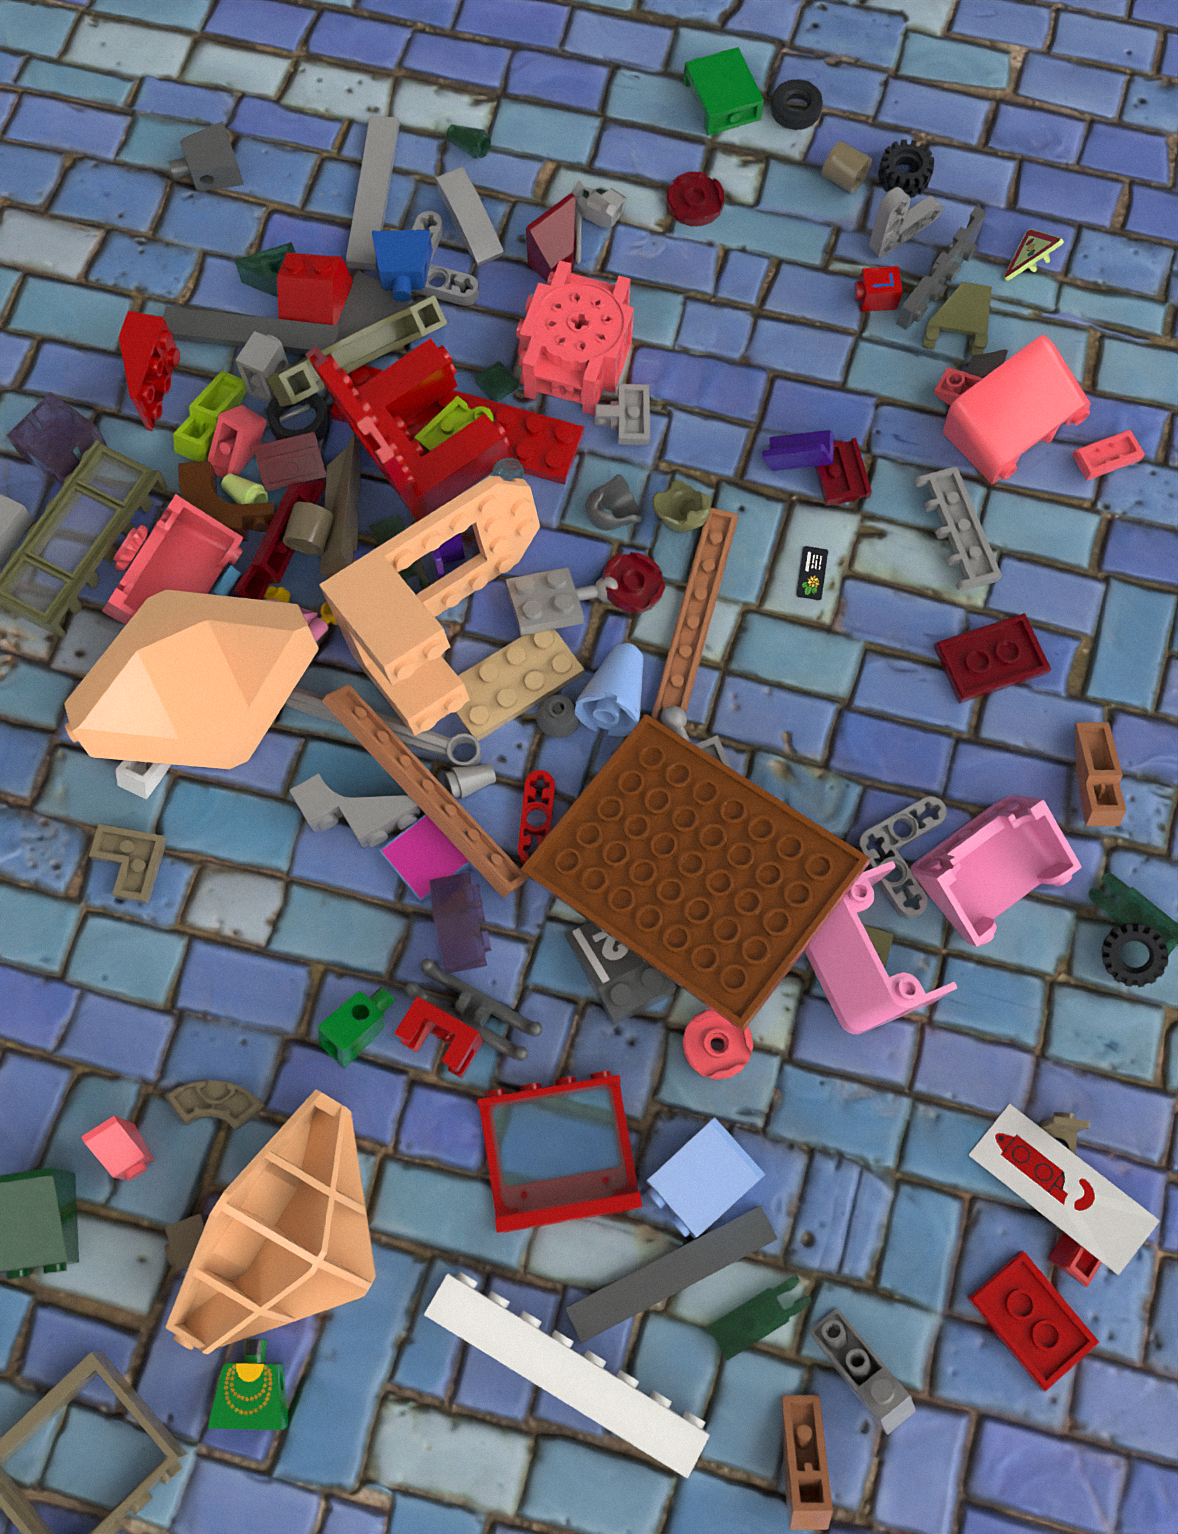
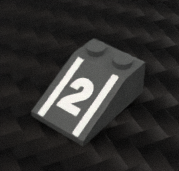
M590 921L565 934L612 1026L674 995L676 986L672 980Z

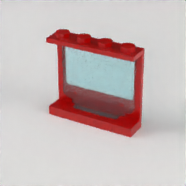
M610 1070L591 1073L590 1080L576 1082V1077H565L555 1080V1086L541 1088V1083H530L520 1086V1092L506 1094L505 1089H496L484 1092L485 1098L477 1099L481 1113L496 1215L495 1225L498 1234L636 1210L643 1207L638 1190L620 1088V1075L612 1076Z

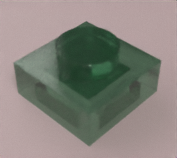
M500 361L475 376L477 386L490 400L499 402L518 389V381Z

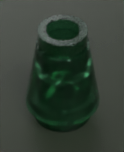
M452 124L446 133L448 142H451L474 159L478 157L483 158L489 152L491 138L484 129Z

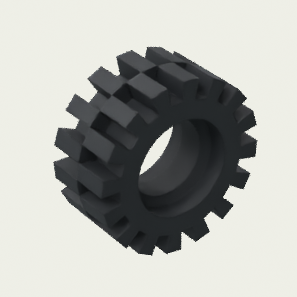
M907 139L901 140L900 145L896 141L892 143L891 147L888 146L882 155L878 171L880 185L884 184L883 189L887 192L895 187H900L906 194L909 193L910 198L916 197L917 192L919 195L922 194L929 185L935 166L934 157H931L932 152L930 149L924 152V144L921 143L917 147V141L912 140L911 144H907ZM908 165L914 168L916 172L904 173L898 170L896 166Z
M1138 922L1119 924V927L1113 928L1104 939L1102 960L1106 971L1114 977L1115 981L1118 983L1122 982L1125 986L1132 987V985H1135L1139 988L1145 987L1144 985L1148 983L1153 984L1159 976L1161 977L1164 974V969L1168 966L1169 953L1166 943L1156 929L1151 928L1150 925ZM1139 941L1146 945L1149 950V959L1143 966L1134 968L1127 966L1122 961L1120 951L1126 943Z

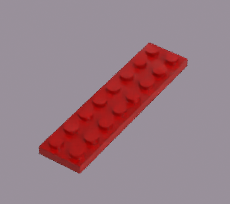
M362 365L347 373V375L353 382L355 389H358L383 370ZM456 390L450 391L404 423L408 428L407 431L414 439L430 421L458 396L468 404L471 410L480 406L490 409L493 419H497L506 431L507 436L505 437L511 445L507 448L510 460L500 467L566 485L584 434V426ZM334 402L330 411L331 418L347 423Z

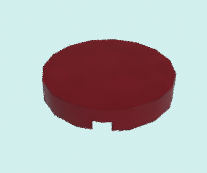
M703 172L681 174L673 180V183L667 189L666 204L670 215L679 223L688 226H704L712 223L720 216L724 207L723 187L717 179H711Z
M638 552L615 555L608 561L601 576L603 581L606 577H612L618 583L617 589L606 586L607 599L617 608L626 612L642 613L651 610L660 601L665 590V581L663 582L660 567L650 557Z

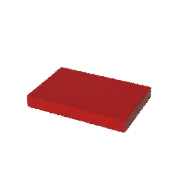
M1023 1250L1013 1256L967 1297V1300L1041 1391L1046 1392L1100 1343Z

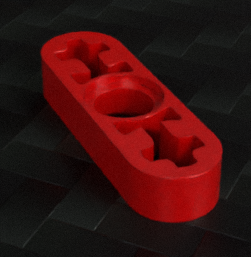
M544 770L533 771L525 780L518 841V855L523 864L529 859V853L524 851V849H530L531 835L538 836L537 847H539L551 832L555 781L552 775ZM538 780H543L545 786L549 787L544 788L542 791V803L536 802V789L531 787V785H537ZM533 811H541L546 815L547 819L542 826L533 827L527 822L528 815Z

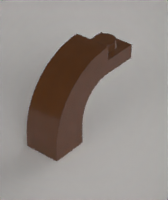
M210 461L178 463L179 485L187 502L244 537L241 542H249V530L267 532L277 511L274 502L255 504H232L217 496V475Z

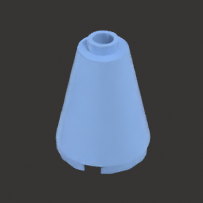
M629 643L614 646L577 698L575 715L589 729L597 732L598 727L609 730L607 734L609 736H627L640 722L644 657L636 646Z

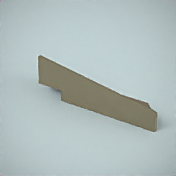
M355 434L349 439L348 447L327 465L325 509L333 514L334 519L324 553L321 557L319 566L321 575L335 574L353 563V551H357L362 447Z

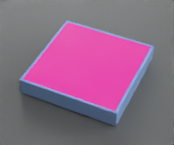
M426 814L379 850L380 854L421 904L472 865Z

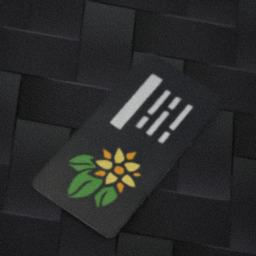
M810 546L803 547L797 597L819 601L822 599L828 558L827 549Z

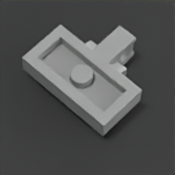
M618 384V401H612L610 405H595L594 425L610 426V429L618 430V445L649 446V385Z

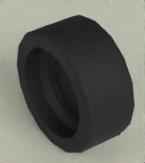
M317 392L293 405L280 406L274 395L268 404L266 414L271 431L277 440L315 431L317 442H319L328 430L329 419L325 404ZM309 404L316 412L314 421L302 429H287L280 423V416L293 406Z

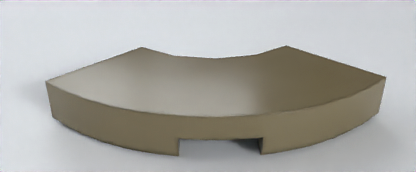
M195 1081L180 1086L165 1095V1098L186 1125L202 1118L215 1117L225 1120L234 1129L239 1130L266 1108L261 1100L248 1090L224 1081Z

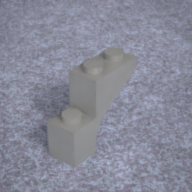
M319 773L289 790L314 833L318 830L325 831L332 828L338 823V819L344 816L363 849L367 846L375 847L388 838L387 835L398 828L404 830L417 821V817L421 815L418 805L409 795L344 797L331 790Z

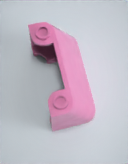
M1011 795L991 805L926 853L911 866L910 870L923 890L968 944L978 947L990 942L994 938L997 925L993 919L1041 883L1053 884L1054 886L1066 884L1072 879V874L1082 868L1044 799Z

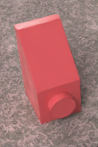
M243 405L219 413L207 461L211 462L215 473L222 478L230 473L238 476L255 454L253 446L261 444L267 420Z
M112 1116L81 1136L87 1147L113 1178L133 1180L146 1172L148 1169L146 1165L155 1160L135 1124L117 1116Z

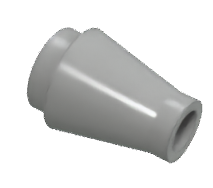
M490 763L479 766L452 767L450 772L444 773L447 791L454 798L459 797L460 800L496 782L495 772Z

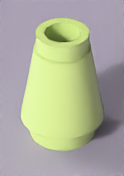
M232 473L227 474L223 478L221 488L237 504L268 502V493L261 484Z

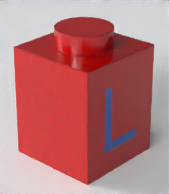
M899 266L863 268L860 280L855 281L854 285L855 299L860 300L861 312L897 310L903 292Z

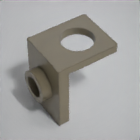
M1054 1112L1052 1117L1040 1121V1128L1053 1138L1062 1139L1066 1143L1067 1149L1075 1155L1077 1132L1087 1130L1090 1127V1121L1076 1119V1114L1066 1112Z

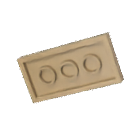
M555 629L523 635L458 675L464 683L470 700L454 713L468 733L479 741L583 676L584 668Z

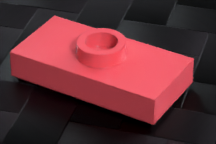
M1129 429L1074 451L1072 456L1086 481L1138 462L1143 459L1145 453Z

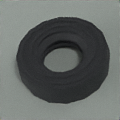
M801 79L788 80L781 83L775 89L771 99L772 116L776 122L792 130H802L812 126L819 119L823 107L822 94L819 89L809 81ZM791 98H799L804 100L808 107L803 111H794L787 107L786 102Z

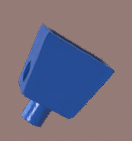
M430 230L372 231L382 289L393 290V299L396 301L406 302L410 300L411 290H422L426 286L433 253Z

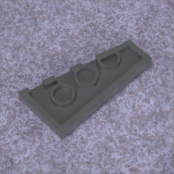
M978 206L974 208L970 214L967 228L960 227L954 235L947 252L944 253L942 251L932 266L929 276L925 275L902 305L896 322L897 325L907 330L913 321L919 322L927 311L928 306L926 305L931 300L935 302L942 294L946 281L952 282L961 269V263L964 260L967 262L971 260L978 248L975 242L987 213Z

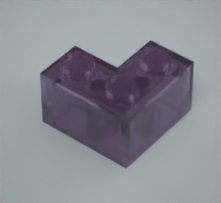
M470 872L429 880L433 918L446 974L487 966L485 952L492 950L488 930L481 932L480 923L486 922L479 884L472 885Z

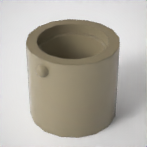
M839 141L826 158L821 176L849 193H854L864 181L871 167L872 158L849 144Z
M296 502L290 514L283 543L292 550L306 555H322L334 519L333 514L327 509L312 503Z

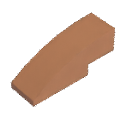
M1109 722L1076 723L1074 726L1076 769L1085 826H1120L1126 813L1119 784L1123 774Z

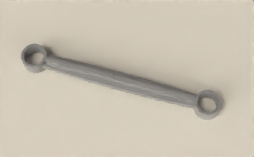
M295 687L284 706L344 726L322 702L325 698L324 695ZM375 712L407 746L447 756L453 767L478 766L481 761L480 744L470 734H458L451 739L427 730L414 736L402 720ZM469 743L476 748V755L467 762L457 761L453 757L452 752L459 744Z

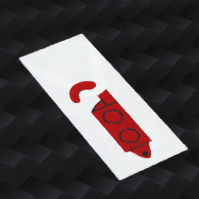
M1011 1104L1007 1106L969 1154L970 1157L1117 1275H1120L1160 1222L1159 1219Z

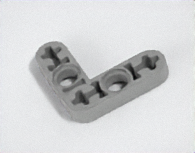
M895 187L887 193L880 203L869 247L880 258L888 255L931 225L942 213L943 206L933 196H929L908 210L911 198L900 187Z
M424 211L417 216L411 230H425V227H429L433 248L432 261L443 235L441 216L438 213ZM430 264L425 288L422 290H411L426 296L435 295L437 299L463 306L472 305L479 298V284L474 276ZM436 277L445 280V283L440 287H434L429 284ZM466 287H470L471 290H466L465 293H461V290H465Z
M936 797L923 798L868 829L862 834L857 843V850L870 857V863L867 866L869 870L878 867L875 862L880 858L875 849L868 850L866 848L869 838L873 842L879 841L881 843L878 851L882 858L886 854L890 855L879 866L893 861L900 870L901 879L898 882H890L883 877L877 883L895 911L905 919L918 918L925 911L928 905V898L898 850L938 828L945 820L947 815L946 806ZM925 807L928 810L935 809L937 811L934 819L931 816L927 817L918 825L916 819L924 813ZM898 821L907 823L910 826L911 834L905 838L897 836L893 831V824ZM905 882L909 885L904 890L906 895L910 899L916 897L918 900L915 906L916 910L911 906L906 908L903 905L906 896L902 890L898 894L894 892V890L903 886Z

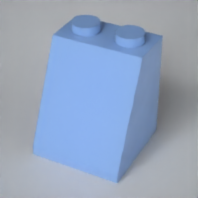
M714 1117L646 1181L650 1187L646 1193L660 1209L666 1205L675 1216L670 1221L684 1237L691 1234L695 1239L766 1174Z

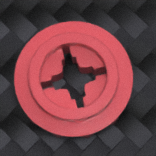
M141 524L138 529L135 527L131 529L113 558L117 562L114 566L115 569L120 572L127 569L148 536L147 527Z

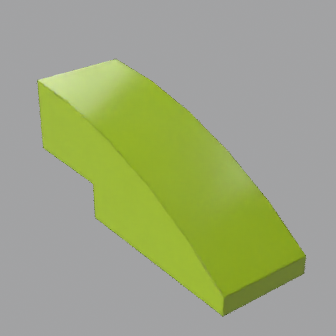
M221 371L189 405L190 416L173 433L175 453L196 462H202L207 459L219 413L240 406L247 392L242 378Z

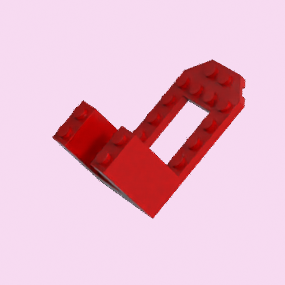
M431 338L358 389H355L345 370L339 367L330 353L325 356L316 346L305 354L347 424L417 522L510 460L507 448L511 445L505 437L507 436L506 431L497 419L492 422L486 413L427 454L415 438L413 439L407 431L408 428L404 423L457 387L454 378L457 371L451 363L453 360L443 345L437 347Z

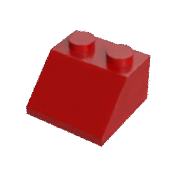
M286 253L277 275L278 319L337 326L354 282L342 257Z

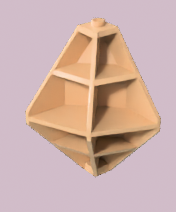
M166 589L145 600L65 701L64 705L69 720L65 724V729L72 742L79 741L88 755L94 758L232 769L249 761L319 648L298 604Z
M315 1089L222 1193L209 1214L165 1327L175 1334L173 1339L190 1350L196 1347L202 1353L208 1355L215 1349L365 1297L376 1278L352 1112L348 1108Z

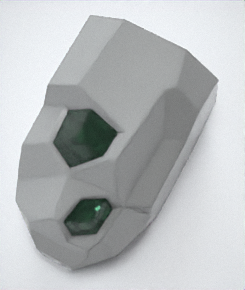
M601 186L594 189L584 187L575 195L579 212L587 220L600 227L607 228L613 227L620 218L627 197L613 188L607 190Z

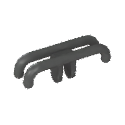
M427 958L421 961L420 968L427 976L460 995L455 1004V1008L421 989L416 983H409L406 985L405 992L411 999L415 1000L418 996L479 1031L484 1043L517 1061H523L527 1058L528 1051L525 1047L510 1042L484 1025L492 1014L523 1033L536 1037L543 1030L539 1022H533L443 970L431 959Z

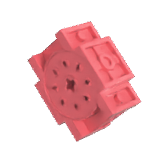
M559 260L556 271H551L549 274L547 285L538 282L535 293H530L528 296L525 320L520 319L516 331V337L520 338L517 354L520 355L519 367H522L520 384L524 385V397L536 400L540 392L583 404V413L594 415L595 405L599 404L603 390L615 393L632 344L634 307L629 306L630 278L618 276L616 285L572 274L571 263Z

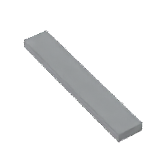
M370 116L345 261L347 268L377 270L372 231H383L400 126L399 118Z

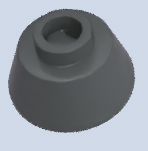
M554 695L545 699L539 705L536 712V721L540 730L554 738H563L574 733L580 724V720L575 715L576 702L563 695Z

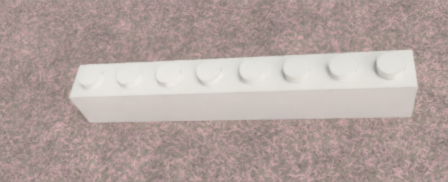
M459 1271L456 1277L451 1274L446 1275L424 1313L425 1316L688 1479L710 1436L707 1431L702 1429L705 1421L685 1410L683 1416L669 1409L672 1401L652 1390L649 1396L636 1388L639 1381L622 1370H619L617 1375L603 1368L607 1361L587 1350L584 1356L571 1348L574 1343L573 1340L556 1330L550 1336L539 1329L542 1321L522 1310L520 1316L507 1309L510 1302L495 1292L490 1291L488 1296H485L475 1289L478 1282Z

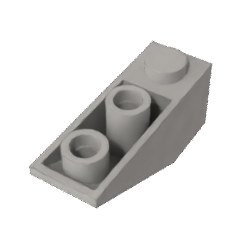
M838 1308L809 1330L815 1342L886 1435L890 1434L916 1412L910 1394Z

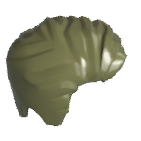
M675 480L672 481L671 486L667 490L654 494L652 506L667 528L677 533H685L704 526L710 514L712 501L707 494L692 489V486L684 481Z

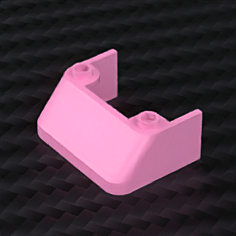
M893 861L863 872L804 950L841 1027L851 1034H861L932 1004L957 989L955 982H952L925 994L918 979L909 973H898L891 977L888 976L857 913L871 906L874 901L872 886L896 868Z

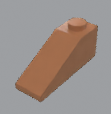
M782 1395L785 1490L789 1530H828L833 1507L820 1395Z

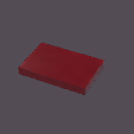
M1025 613L936 642L934 645V649L959 704L1049 674L1052 670Z

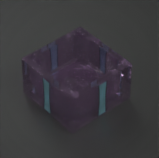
M51 392L6 435L19 455L62 487L66 477L73 473L81 462L83 453L90 449L96 440L104 446L107 445L95 424Z

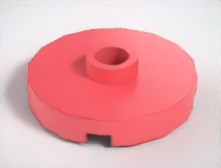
M707 1009L694 1016L684 1032L682 1046L684 1057L695 1072L705 1078L722 1080L729 1079L742 1071L750 1060L753 1040L748 1026L743 1032L714 1010ZM714 1039L721 1040L723 1049L720 1051L712 1049L711 1041Z

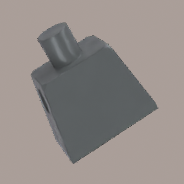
M223 121L182 138L180 143L185 157L168 162L174 180L191 175L196 190L199 191L244 184Z

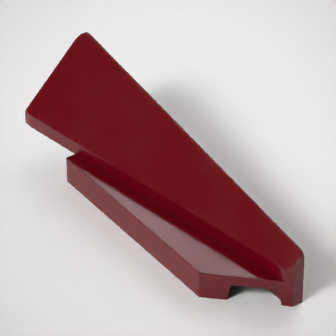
M324 480L307 481L288 486L251 565L236 585L232 597L263 600L270 583L281 582L295 550H292L283 543V537L293 505L296 502H307L316 505L326 485Z

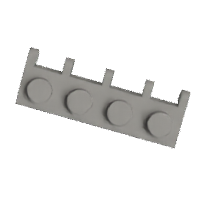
M957 466L917 477L914 480L916 487L927 486L933 499L924 504L926 511L937 510L944 526L937 529L935 534L938 539L948 537L955 555L946 559L948 566L959 565L965 580L956 584L958 591L961 592L998 582L1002 574Z

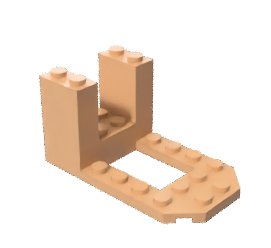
M488 476L319 584L353 658L414 736L431 729L437 721L449 713L458 711L463 707L464 703L470 700L464 683L441 656L445 650L450 648L444 628L435 617L448 608L456 606L462 599L474 591L482 589L488 582L500 574L510 571L514 565L520 562L540 528L531 487L524 479L513 478L512 481H504L500 476ZM472 525L480 553L418 594H415L397 572L408 568L413 562L430 551L436 550L441 544L458 533L464 532Z

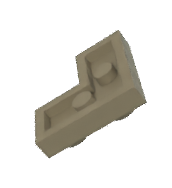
M98 824L89 857L93 860L121 865L112 894L115 898L149 904L167 839L162 835Z

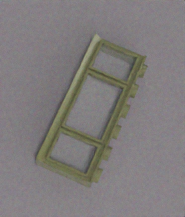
M96 440L91 448L83 453L81 462L73 473L66 477L63 487L56 497L48 502L45 512L38 522L30 527L23 543L12 552L8 564L0 573V606L63 639L66 633L58 623L65 612L69 611L74 615L80 612L82 604L77 599V595L84 585L92 589L98 586L100 579L95 573V569L102 559L109 563L115 561L113 558L117 552L113 544L120 534L128 536L134 527L130 519L137 509L145 513L150 511L152 502L148 493L153 486L164 492L168 486L160 471L152 470L100 444Z

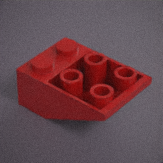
M128 311L119 334V343L129 395L146 429L153 431L156 420H159L162 415V402L165 393L168 394L171 389V375L174 367L179 365L180 350L176 347L172 332L169 330L164 317Z

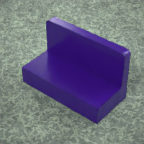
M831 430L770 437L769 450L762 451V459L772 471L833 464L834 434Z
M461 533L441 544L436 550L431 551L438 580L445 576L443 564L465 559Z

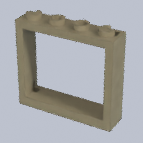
M103 1351L90 1352L0 1438V1507L21 1534L55 1533L2 1466L98 1374L159 1446L166 1457L88 1534H118L123 1528L120 1521L130 1511L135 1515L143 1509L153 1498L150 1491L160 1481L166 1485L183 1468L179 1462L188 1453Z

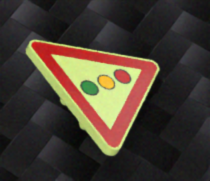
M1034 229L1026 231L1004 275V279L1009 281L1028 267L1031 271L1036 272V262L1042 258L1046 263H1049V253L1063 244L1062 238Z

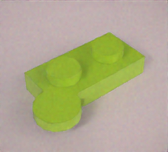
M457 396L414 438L422 449L428 453L484 413L493 422V414L490 409L482 406L471 410L468 404Z

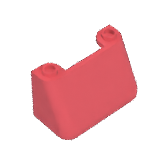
M1041 335L965 391L952 403L947 413L943 434L993 485L1001 478L1006 480L1012 476L1018 469L1016 463L1020 455L1062 423L1066 426L1073 423L1077 426L1082 423L1090 414L1091 402L1055 344L1046 335Z
M175 494L105 604L102 612L127 624L148 597L166 589L208 594L227 563L234 565L243 551L238 546L244 537Z

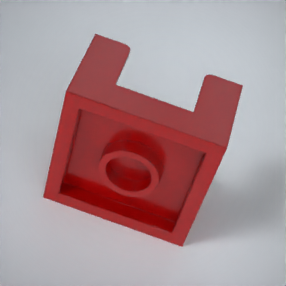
M417 996L396 1029L395 1036L401 1039L402 1045L414 1052L420 1049L430 1031L435 1037L448 1044L452 1040L442 1061L449 1066L448 1071L462 1079L484 1043L479 1031Z

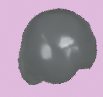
M621 474L616 475L609 482L594 489L586 499L585 507L592 524L601 530H614L628 524L641 522L642 517L637 503ZM605 509L611 510L613 515H611L608 512H605Z

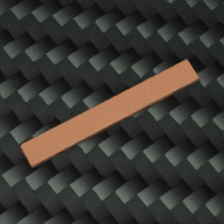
M710 508V514L702 528L651 717L660 723L662 712L670 706L680 707L685 713L687 712L739 514Z
M349 684L325 696L322 702L503 898L525 883L528 877L523 874L521 869Z

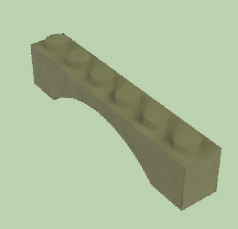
M435 295L418 299L320 350L325 356L330 353L339 367H342L346 373H349L390 351L424 337L448 323ZM307 357L266 377L280 406L293 405L325 387Z

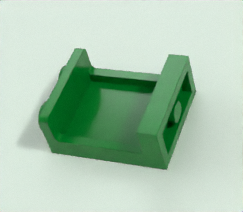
M739 47L685 62L683 82L686 87H692L705 115L703 127L707 136L761 120L764 99Z

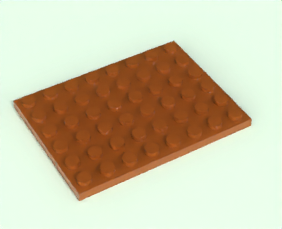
M645 714L522 866L521 871L744 1032L869 865L870 857Z

